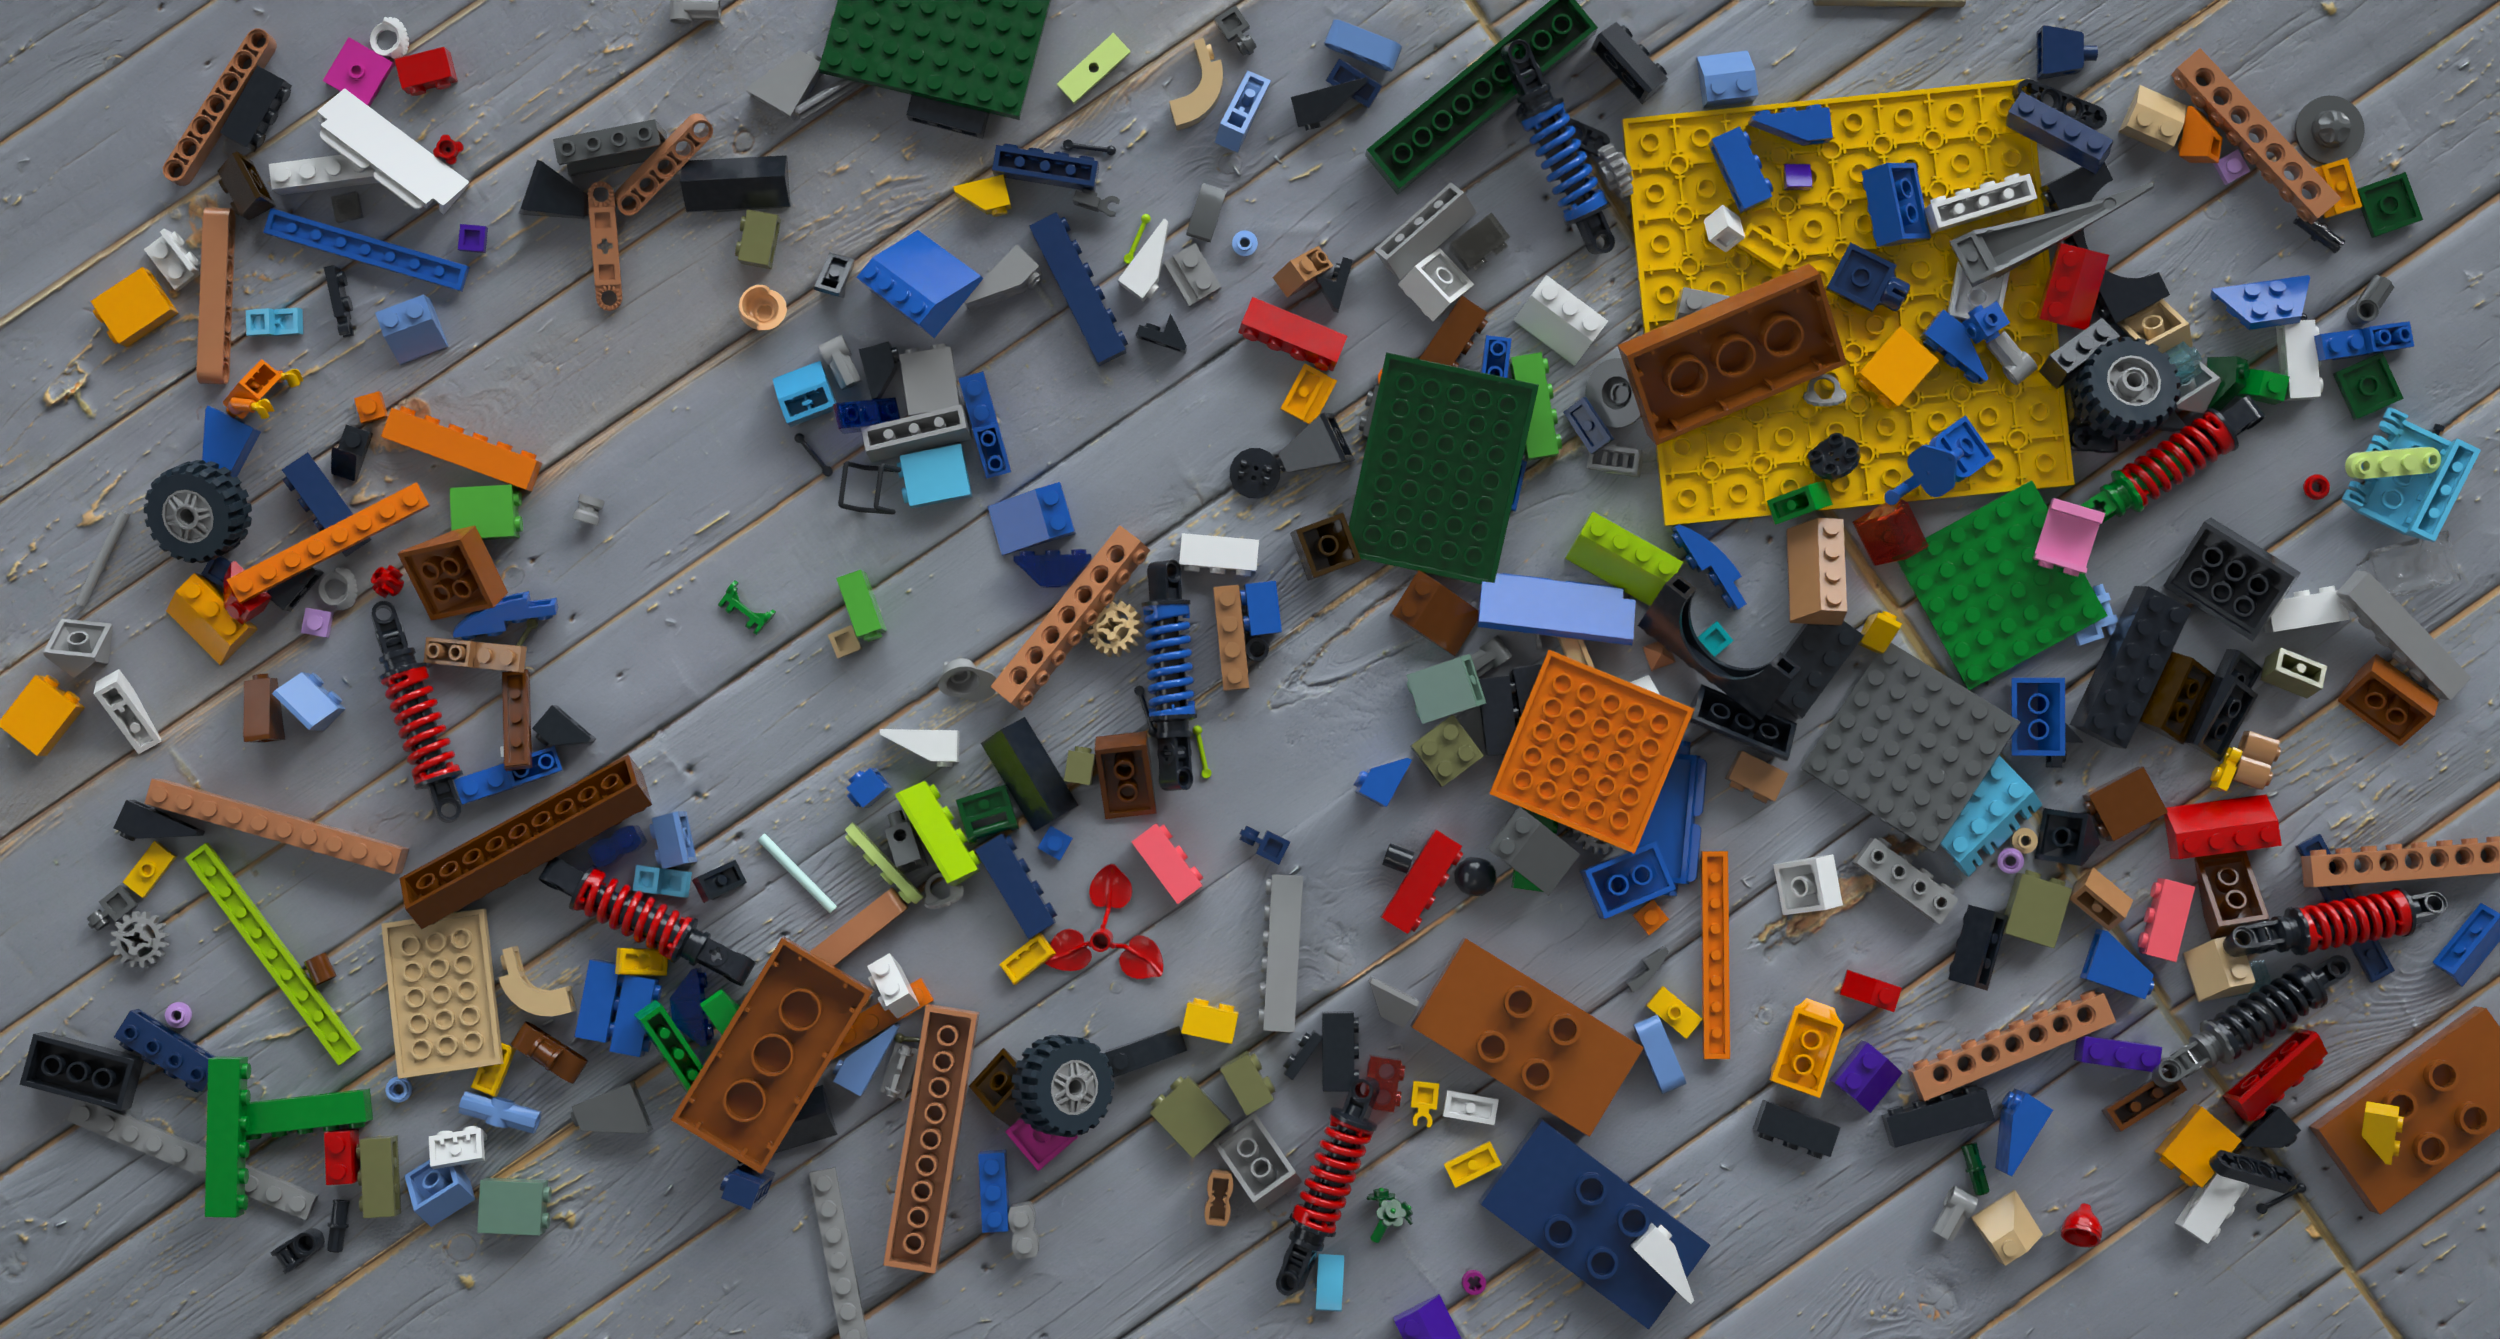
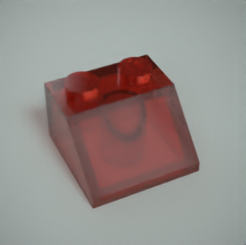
M1901 498L1895 505H1889L1885 502L1853 521V525L1874 566L1908 559L1929 546L1908 502Z

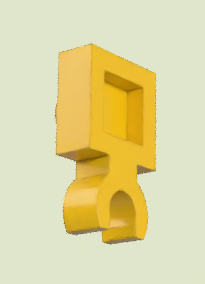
M2228 747L2223 763L2219 767L2216 766L2212 771L2210 788L2217 791L2228 790L2237 769L2235 766L2243 753L2242 750Z
M1413 1080L1410 1106L1418 1108L1412 1118L1414 1126H1417L1418 1118L1424 1116L1427 1118V1127H1431L1432 1117L1429 1114V1109L1437 1110L1439 1083Z

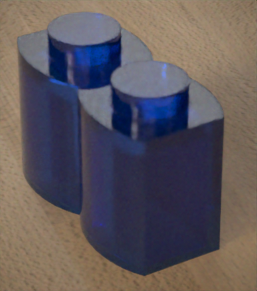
M639 825L625 826L618 829L611 838L595 842L588 849V853L596 867L610 866L621 860L625 854L640 850L647 843V839Z

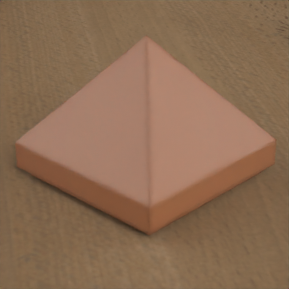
M1658 641L1642 647L1651 671L1676 662L1673 653L1668 651Z

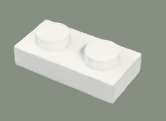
M1447 1090L1443 1116L1494 1125L1499 1099Z

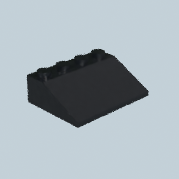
M2209 518L2203 522L2163 586L2253 642L2285 598L2301 572L2215 519Z

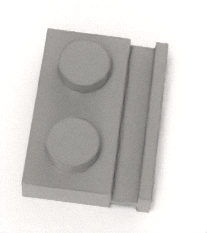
M1196 243L1163 262L1189 307L1221 289L1218 280Z

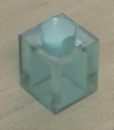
M2183 341L2166 351L2170 357L2168 361L2170 364L2174 363L2178 369L2175 375L2181 378V385L2202 373L2200 366L2202 358L2196 348L2191 349Z

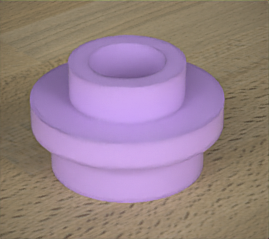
M2006 848L1998 855V866L2005 873H2017L2024 865L2022 853L2015 848ZM2013 856L2016 861L2014 864H2008L2006 858Z
M183 1002L172 1003L165 1011L166 1022L173 1028L187 1026L192 1018L190 1007ZM175 1011L181 1013L179 1020H176L174 1017Z

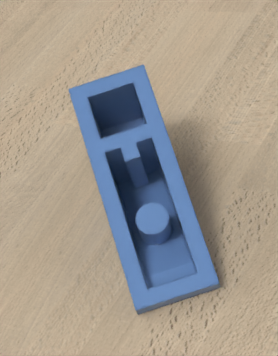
M1247 70L1220 123L1214 143L1237 153L1239 152L1271 80Z
M894 1024L845 1058L844 1061L839 1060L833 1070V1074L836 1075L833 1082L859 1096L863 1095L901 1025Z

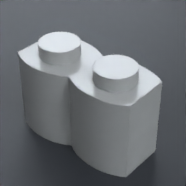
M1031 1201L1014 1203L1010 1207L1008 1214L1009 1226L1014 1233L1012 1238L1013 1253L1017 1259L1036 1257L1040 1247V1239L1034 1227L1036 1223L1034 1205Z

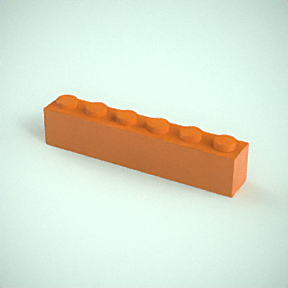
M401 406L400 410L391 408L381 437L532 492L542 466L541 462L535 460L537 455L524 450L521 451V454L512 452L513 446L499 441L497 445L487 442L488 437L475 432L472 437L463 434V428L453 424H449L448 428L439 425V419L425 415L424 419L416 417V411Z

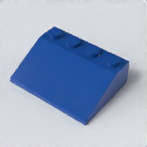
M919 230L872 257L856 277L874 294L933 338L938 335L984 279Z

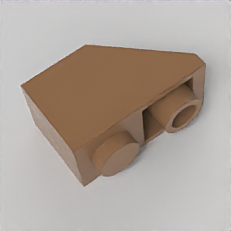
M1317 246L1289 261L1272 278L1288 298L1315 281L1316 276L1320 277L1330 270L1333 264L1322 249Z

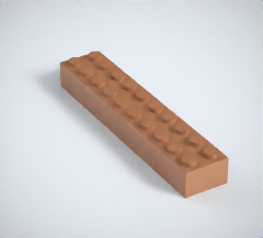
M928 1004L925 1007L884 1266L933 1274L938 1270L980 1012Z

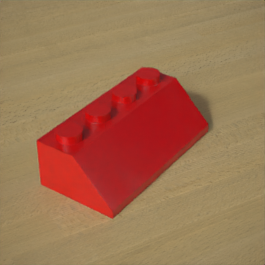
M2266 794L2166 807L2168 813L2164 814L2170 859H2186L2282 846L2278 818Z
M2297 1029L2222 1097L2242 1120L2249 1122L2259 1120L2266 1113L2265 1109L2270 1104H2276L2281 1101L2287 1089L2291 1086L2299 1085L2304 1080V1074L2310 1069L2315 1070L2324 1062L2323 1058L2328 1052L2320 1036L2314 1031Z

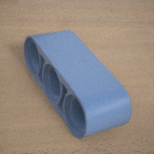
M1333 20L1324 45L1329 49L1390 72L1393 71L1402 46L1395 41L1341 20Z
M1658 1015L1633 1024L1640 1045L1644 1047L1643 1052L1661 1093L1664 1094L1687 1084Z

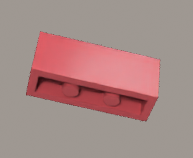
M1156 823L1134 839L1132 844L1175 902L1179 904L1203 886L1200 882L1203 876L1195 866L1190 868L1185 862L1188 856L1180 845L1175 848L1169 839L1173 836L1163 824L1159 827Z
M2158 878L2157 882H2154L2150 893L2151 897H2153L2151 907L2147 908L2144 916V922H2146L2145 931L2140 934L2138 939L2139 953L2167 961H2177L2195 890L2194 886L2163 878Z

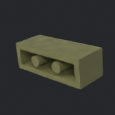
M398 1135L360 1139V1144H357L356 1155L357 1159L361 1161V1170L358 1171V1184L362 1186L359 1209L363 1212V1218L393 1217L401 1214Z

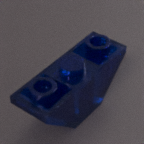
M896 397L833 404L838 429L843 434L862 432L861 428L901 419Z
M1085 549L1071 550V554L1061 555V550H1046L1045 555H1035V551H1019L1020 556H1014V562L1041 588L1068 587L1092 560V554H1086Z
M698 967L689 972L669 999L672 1021L676 1027L703 1047L711 1044V1039H714L713 1025L708 1023V1016L700 1003L708 999L705 998L704 988L708 987L706 972H702V968Z

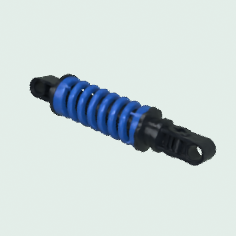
M1515 40L1507 43L1501 50V58L1508 70L1512 85L1519 95L1516 98L1518 104L1521 103L1524 109V113L1518 120L1525 131H1534L1535 133L1529 141L1532 145L1539 143L1540 148L1535 151V155L1537 157L1545 156L1546 158L1541 163V168L1543 170L1551 169L1552 173L1547 175L1546 180L1548 182L1560 180L1561 184L1552 189V193L1554 195L1566 193V197L1560 199L1557 203L1560 208L1568 205L1572 207V210L1570 208L1563 210L1564 223L1566 226L1577 225L1586 249L1591 254L1608 253L1615 246V238L1602 211L1608 208L1610 203L1601 189L1591 190L1598 184V179L1594 176L1586 177L1592 172L1593 168L1590 164H1582L1587 158L1586 152L1576 151L1581 146V140L1577 138L1571 139L1576 132L1575 127L1565 126L1569 122L1570 116L1565 113L1563 108L1564 99L1563 97L1553 98L1550 92V83H1545L1542 71L1536 63L1530 46L1526 41ZM1513 46L1517 47L1520 51L1519 59H1515L1512 56L1511 50ZM1598 236H1601L1604 240L1602 249L1596 245Z
M1176 560L1156 561L1148 565L1149 601L1141 603L1143 614L1147 615L1144 618V623L1153 627L1145 631V637L1150 640H1156L1145 646V650L1153 654V656L1147 658L1146 664L1154 667V670L1147 673V678L1155 681L1154 684L1148 686V692L1156 695V697L1148 702L1149 706L1152 707L1149 708L1148 721L1155 722L1158 726L1155 738L1158 744L1159 785L1164 791L1188 790L1193 784L1192 750L1190 744L1192 733L1189 731L1188 724L1190 720L1197 718L1195 701H1187V699L1194 697V691L1186 689V685L1194 682L1193 677L1186 676L1185 671L1193 669L1192 663L1185 662V658L1190 657L1192 651L1188 648H1180V644L1191 642V637L1179 634L1180 630L1189 629L1191 626L1188 621H1179L1178 616L1190 618L1189 605H1191L1190 600L1182 599V570ZM1178 751H1184L1185 753L1178 754ZM1171 752V755H1165L1164 753Z

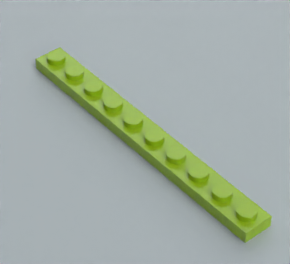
M204 843L185 858L187 863L338 1066L361 1051L362 1048L209 843Z

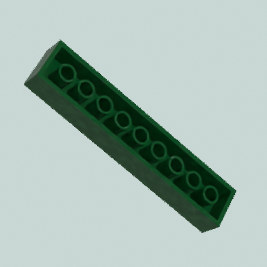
M1550 0L1367 148L1365 156L1398 195L1519 97L1501 58V50L1507 43L1515 40L1526 41L1543 76H1545L1592 38L1598 29L1597 25L1576 0ZM1513 46L1511 50L1512 56L1515 59H1519L1520 51L1517 47Z

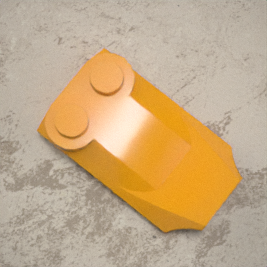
M1808 998L1799 1005L1794 1006L1776 1061L1771 1067L1769 1081L1817 1098L1821 1097L1844 1024L1836 1014L1835 1008Z

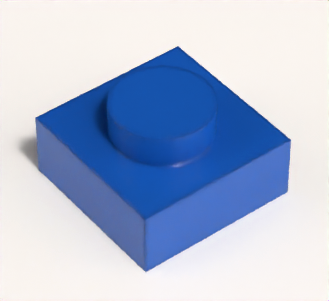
M1050 825L1038 849L1061 861L1073 838Z

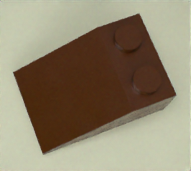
M1418 570L1390 616L1455 657L1478 621V610L1445 586Z
M1147 731L1097 736L1095 739V756L1105 819L1156 814Z
M2246 851L2195 857L2194 861L2203 916L2211 940L2227 937L2239 926L2252 925L2269 920Z

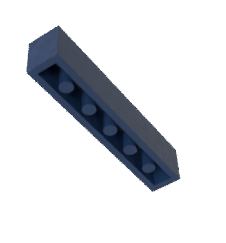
M1057 212L1029 225L1098 366L1125 354L1126 349L1124 346L1128 345V342L1122 330L1116 331L1113 323L1117 322L1111 308L1105 309L1102 303L1105 296L1099 285L1094 287L1090 279L1094 276L1087 262L1082 263L1079 257L1082 251L1076 239L1071 241L1067 232L1071 231L1065 217L1059 218Z

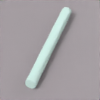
M763 834L757 840L830 914L837 908L818 886L766 834Z

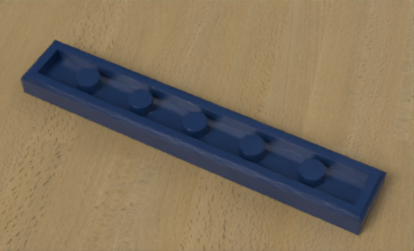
M2316 834L2296 845L2300 856H2310L2311 850L2326 849V854H2331L2321 834ZM2333 861L2329 863V870L2332 874L2336 870V865ZM2349 885L2318 887L2327 904L2334 900L2341 901L2345 898H2355ZM2368 939L2365 943L2355 942L2353 945H2350L2370 983L2395 971L2379 940L2372 941Z

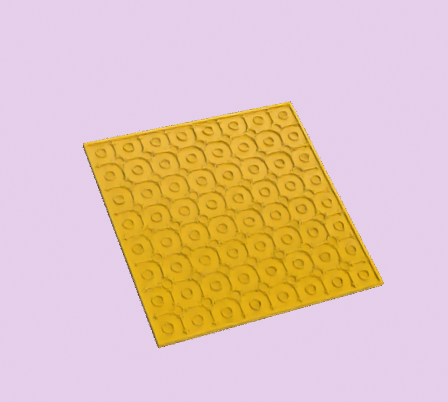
M2025 79L1622 119L1625 159L1631 166L1634 179L1630 182L1633 186V194L1629 195L1644 334L1674 321L1679 292L1683 287L1732 297L1806 264H1810L1821 274L1847 362L1846 365L1825 373L1835 377L1840 383L1841 388L1846 391L1847 398L1841 404L1827 407L1808 404L1803 399L1804 392H1807V386L1810 381L1808 380L1657 445L1656 454L1664 526L1772 516L1767 500L1823 480L1833 505L1817 511L1887 504L1884 499L1885 493L1893 490L1914 475L1908 467V456L1922 445H1929L1933 437L1965 415L1995 458L1963 481L1955 482L1954 488L1940 497L1928 495L1923 487L1919 485L1900 498L1898 503L2005 493L2031 480L2037 489L2075 485L2064 385L2056 389L2039 372L2048 356L2059 349L2057 323L2036 318L2051 268L2049 249L2014 268L2009 273L2002 310L2010 323L1998 330V332L2001 334L2005 331L2021 351H2025L2033 358L2038 367L2036 371L2018 385H2014L2005 376L2002 370L2003 366L1986 347L1988 343L1982 340L1975 344L1972 339V344L1988 376V380L1981 385L1967 380L1961 369L1949 366L1943 360V355L1937 351L1932 352L1929 349L1927 350L1939 359L1938 363L1899 407L1894 410L1891 407L1888 409L1881 405L1877 400L1878 396L1872 390L1866 391L1857 382L1859 379L1855 376L1898 327L1901 326L1923 345L1924 341L1919 337L1940 311L1944 309L1948 312L1958 262L1950 246L1951 240L1973 230L2045 214L2044 204L2041 199L2042 191L2040 187L2042 186L2037 142L2006 126L2008 111L2015 102L2012 95L2013 87ZM2027 87L2022 88V90L2026 94L2030 95V93L2026 91ZM1820 104L1822 108L1829 107L1833 138L1829 143L1802 146L1752 127L1748 121L1758 111L1770 110V113L1773 114L1781 113V109L1795 107L1796 111L1806 110L1807 106ZM1739 126L1742 132L1746 131L1751 140V146L1749 147L1753 155H1757L1761 161L1762 169L1760 170L1764 179L1768 178L1773 187L1772 197L1769 201L1741 214L1708 145L1711 139ZM1885 163H1916L1925 208L1931 204L1930 200L1940 196H1946V199L1951 198L1960 190L1970 188L1971 191L1980 189L1979 186L1990 181H1995V184L2004 182L2005 177L2017 173L2020 176L2030 174L2037 199L2031 204L1936 233H1932L1929 226L1931 238L1896 246L1877 247L1873 237L1872 219L1868 212L1867 195L1863 188L1862 171ZM1784 164H1810L1812 188L1810 190H1784ZM1724 205L1740 217L1743 231H1745L1749 223H1752L1794 249V251L1778 273L1737 246L1724 252L1708 240L1705 228V218ZM1850 242L1897 265L1894 275L1910 285V290L1898 311H1893L1883 305H1877L1873 312H1870L1826 290ZM1820 379L1815 382L1814 391L1821 399H1830L1834 393V385L1827 379ZM1841 433L1844 437H1849L1857 443L1860 448L1861 458L1857 467L1851 473L1831 483L1830 480L1821 479L1814 474L1810 468L1808 453L1819 443L1828 439L1831 434Z

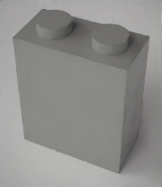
M946 344L931 345V350L921 351L920 348H909L905 350V354H899L909 417L961 405L953 350L951 347H946Z

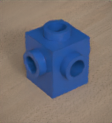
M1997 301L1986 308L1979 305L1968 312L1970 318L1962 322L1965 326L1966 334L1975 344L1982 340H1985L1986 343L2000 336L1998 330L2010 323Z

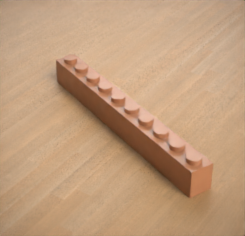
M151 779L144 803L392 874L403 873L409 848L164 779Z

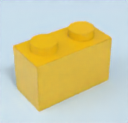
M1194 998L1193 1002L1188 1001L1181 1031L1182 1034L1232 1044L1238 1018V1012L1234 1011L1235 1006L1219 1003V1007L1209 1006L1208 1000Z

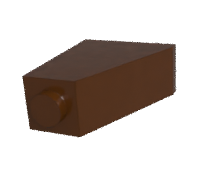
M268 673L252 675L253 680L244 681V742L265 743L285 740L281 702L272 694L279 688L278 679L270 678Z

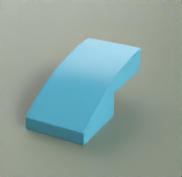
M303 309L246 310V336L303 335Z
M636 865L632 891L688 898L692 872Z
M1318 1254L1315 1310L1342 1311L1344 1255Z

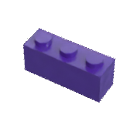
M2084 1035L2076 1039L2074 1060L2152 1072L2161 1062L2162 1047Z

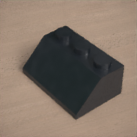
M1616 22L1597 35L1591 49L1638 101L1644 104L1666 84L1668 80L1666 77L1667 72L1659 63L1655 64L1649 58L1650 53L1642 44H1636L1632 39L1631 31L1626 26H1620Z

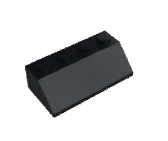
M1701 684L1690 704L1694 711L1689 723L1779 760L1788 761L1797 723L1771 712L1762 720H1759L1735 700L1730 699L1727 694Z

